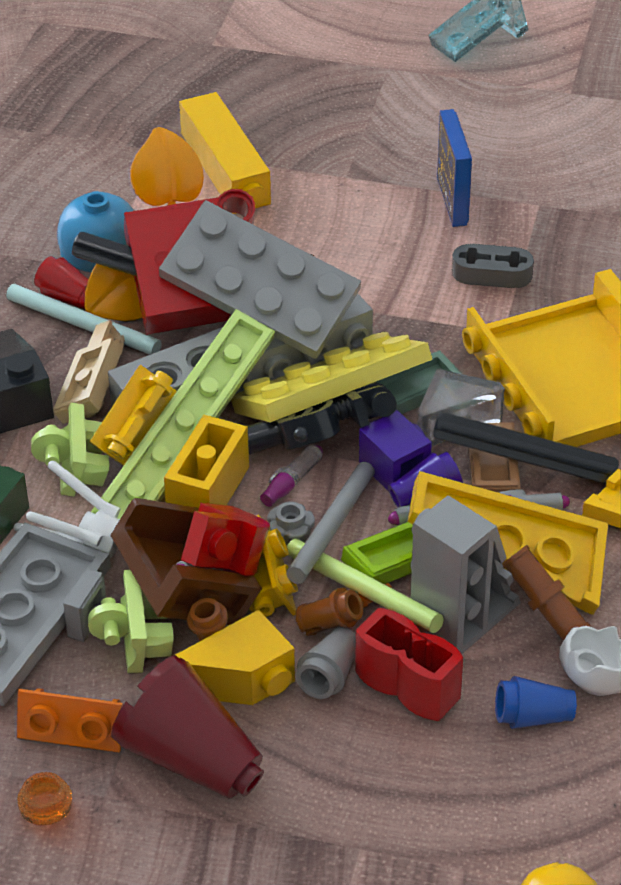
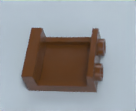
M134 498L110 536L157 617L187 620L190 608L196 601L211 598L226 608L228 614L226 625H231L242 619L262 590L254 575L245 576L235 572L176 564L182 561L181 558L194 511H198L199 508Z

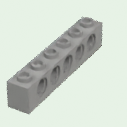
M357 294L317 359L273 338L235 394L244 391L243 385L251 380L269 377L271 381L284 376L283 370L288 366L301 362H310V365L324 361L323 354L333 349L349 347L350 350L363 346V339L373 335V309ZM223 327L109 370L108 379L111 405L113 406L140 364L154 375L157 371H162L173 379L170 386L178 391Z

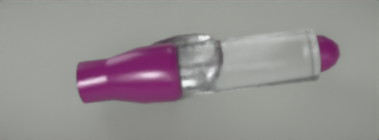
M310 445L290 465L278 468L271 476L268 488L260 495L261 502L265 506L271 507L277 500L289 494L295 485L322 460V447Z

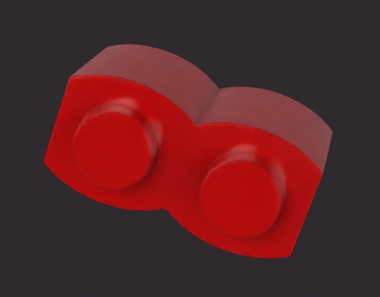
M377 608L356 629L355 671L368 686L385 694L396 695L408 710L420 717L434 721H440L461 699L463 656L453 644L439 636L420 632L417 626L407 617L384 608Z

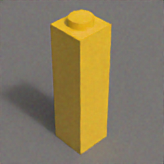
M213 92L179 101L181 134L197 154L202 167L220 195L230 189H240L252 196L255 208L270 205V170L218 93Z

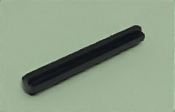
M440 412L434 425L433 437L437 440L606 484L607 479L619 467V460L616 457L447 412Z

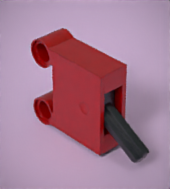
M230 189L224 191L216 198L124 212V235L127 246L89 233L79 232L73 243L72 254L77 258L133 275L146 335L228 321L231 314L159 277V268L205 200L230 213H238L244 217L243 220L254 224L255 202L246 191Z

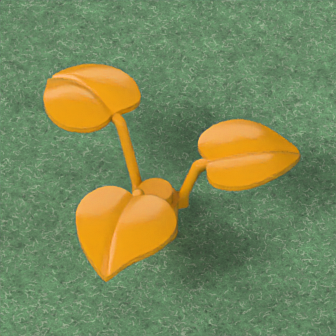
M162 127L154 128L146 142L135 155L131 165L130 181L134 193L143 202L152 206H161L166 203L173 205L176 204V201L190 202L195 200L203 187L204 175L202 164L192 147L174 132ZM96 264L90 274L85 290V311L102 318L119 321H131L142 318L133 275Z

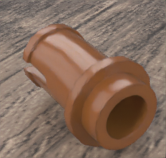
M345 588L335 589L330 597L301 604L296 609L297 625L302 633L306 632V636H312L317 632L336 626L343 628L353 627L357 620L363 616V603L360 596L354 590H347Z
M204 598L196 601L191 606L187 623L189 629L194 634H197L199 641L227 627V610L216 600Z

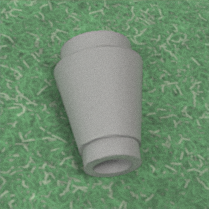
M337 627L298 660L296 680L306 694L317 699H326L342 690L355 656L356 634L348 628Z

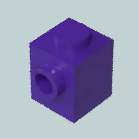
M398 410L394 411L390 416L370 422V425L359 429V463H370L375 470L373 477L387 491H389V484L397 481L431 454L432 442L425 436L417 424H412Z

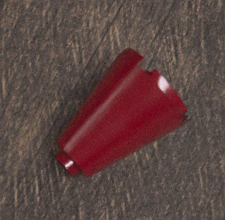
M174 655L159 663L138 684L137 687L144 693L140 696L135 706L133 707L126 701L120 709L112 726L111 737L122 748L228 799L233 798L238 793L243 797L247 796L256 787L264 774V770L259 767L263 755L188 661Z

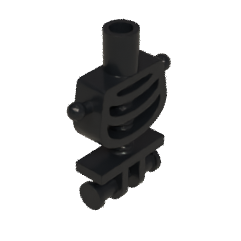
M374 382L341 395L342 399L340 402L336 401L334 403L330 399L271 423L261 421L249 425V455L278 445H283L286 450H291L328 439L341 430L340 419L344 421L345 418L349 419L350 417L360 427L370 425L368 419L377 416L387 417L393 414L397 406L396 399L392 392L383 384Z

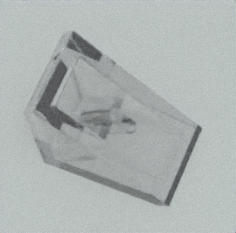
M437 369L418 409L417 425L432 442V446L445 442L433 437L434 425L440 412H447L484 423L502 422L505 388L500 382Z

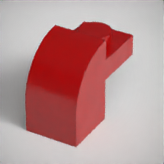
M200 503L198 511H194L181 560L196 567L223 568L233 570L245 576L255 575L270 524L266 520L234 506Z

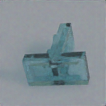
M472 0L431 32L429 39L433 47L454 62H457L500 27L517 39L529 29L521 0Z

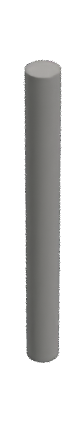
M361 462L357 465L288 568L286 575L291 582L301 584L311 572L373 477L375 470L370 463Z

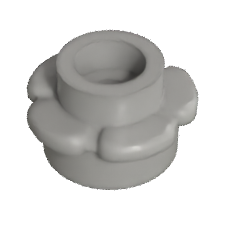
M297 502L282 503L274 507L267 516V521L270 522V531L277 528L283 536L286 545L295 538L305 542L310 536V529L315 525L313 513L306 511L304 505Z

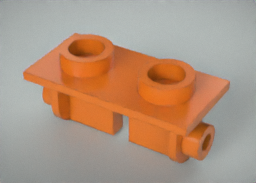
M37 688L35 691L19 689L17 699V738L120 753L121 746L113 740L111 732L123 703L119 699L105 701L47 693L40 688Z

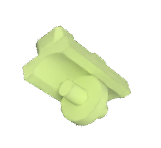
M70 402L68 425L59 429L56 425L50 424L35 433L31 439V452L37 460L44 462L47 466L50 461H56L82 483L102 487L109 472V456L102 455V451L89 442L102 422L85 419L84 405ZM60 479V494L74 497L76 491Z
M124 570L125 595L120 598V603H116V600L110 597L104 598L101 601V605L90 611L88 627L93 636L104 639L105 643L110 646L118 644L120 638L123 637L127 673H143L145 658L170 657L172 655L173 627L171 622L145 623V619L167 618L157 617L131 570Z

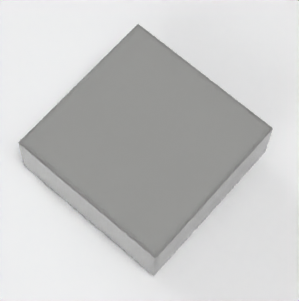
M86 568L64 601L63 606L68 637L82 642L89 637L88 615L91 610L101 605V601L106 598L103 573Z

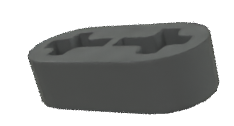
M464 244L457 247L452 254V276L464 284L520 288L528 285L533 278V256L529 251L522 248Z

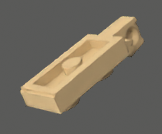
M111 320L97 324L88 347L78 350L75 354L53 409L54 414L63 424L69 422L68 408L70 402L84 405L85 418L92 417L103 406V400L109 387L108 371L116 368L125 342L124 336L120 335L112 325L113 322Z

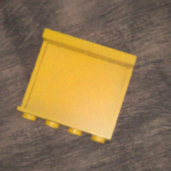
M611 269L595 273L593 294L492 323L485 324L474 307L467 308V325L462 331L464 346L469 354L476 356L482 365L486 379L489 382H494L499 389L506 408L509 411H514L522 422L524 433L574 447L621 434V281Z

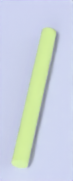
M296 538L292 539L287 545L288 556L295 559L305 542ZM324 552L312 568L384 608L404 615L414 624L431 633L438 632L443 625L444 617L442 614Z

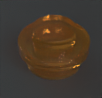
M51 772L36 773L24 782L18 793L17 804L19 812L26 821L35 825L57 823L66 817L72 808V791L69 785L57 774Z

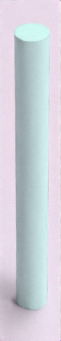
M11 284L7 290L6 296L8 300L92 333L97 324L108 321L105 318L17 284ZM112 323L120 335L124 336V345L149 355L160 351L161 340L118 323Z

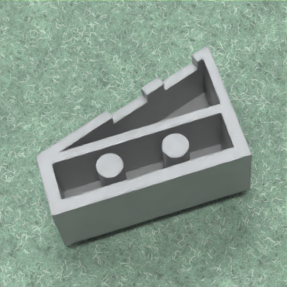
M447 495L433 508L423 510L413 523L410 598L442 614L444 617L443 625L438 632L431 633L416 625L419 631L447 640L463 654L521 602L519 596L510 590V585L514 581L512 573L504 569L502 565L507 557L497 526Z

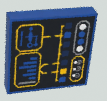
M454 109L440 110L437 179L452 226H467V223H469L472 157L457 112Z

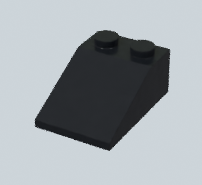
M13 329L0 332V434L54 418L49 376L35 349Z

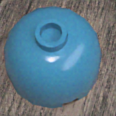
M94 191L72 200L60 215L57 228V241L61 257H64L76 269L92 272L96 263L77 258L72 254V247L79 232H85L127 246L124 235V212L135 210L120 196L107 192Z

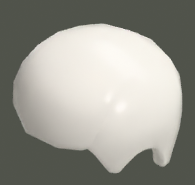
M589 626L572 628L560 646L559 653L561 665L568 677L589 694L604 696L621 693V639L619 638L617 627L610 626L600 630Z

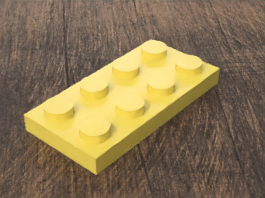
M388 332L373 334L363 339V346L350 350L349 347H341L324 353V361L310 365V362H301L288 366L283 370L285 375L270 381L269 377L251 380L243 385L244 391L235 394L231 402L236 414L271 423L431 361L432 356L428 342L410 340L408 335L390 337Z

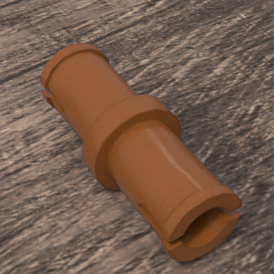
M528 545L524 546L502 564L504 569L506 568L507 571L512 573L515 581L530 598L531 601L527 603L533 611L538 609L563 641L572 628L591 626L563 593L562 589L565 587L559 579L554 581L529 550Z

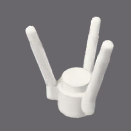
M50 461L48 468L99 511L96 514L87 511L79 527L32 511L26 514L27 520L46 527L42 529L106 552L112 558L118 548L110 535L120 520L117 517L121 508L104 501L56 461ZM23 523L14 524V530L17 532Z

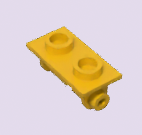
M140 364L89 442L124 466L177 392V390L170 386L173 379L162 371H157L154 375Z
M277 528L271 531L269 529L257 574L254 575L262 590L249 608L252 612L260 610L265 617L273 614L275 608L285 605L293 616L296 615V606L292 594L298 592V586L291 582L286 575L289 567L287 564H284L283 558L289 555V551L283 536Z

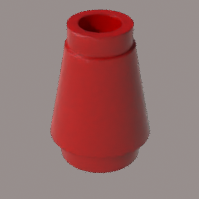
M49 256L39 266L34 278V284L40 288L41 294L85 309V290L89 279L64 257L57 259Z

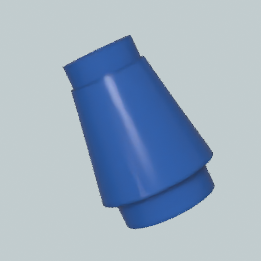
M513 676L510 681L501 680L498 683L495 697L496 718L498 723H507L511 729L573 721L575 718L577 699L574 690Z

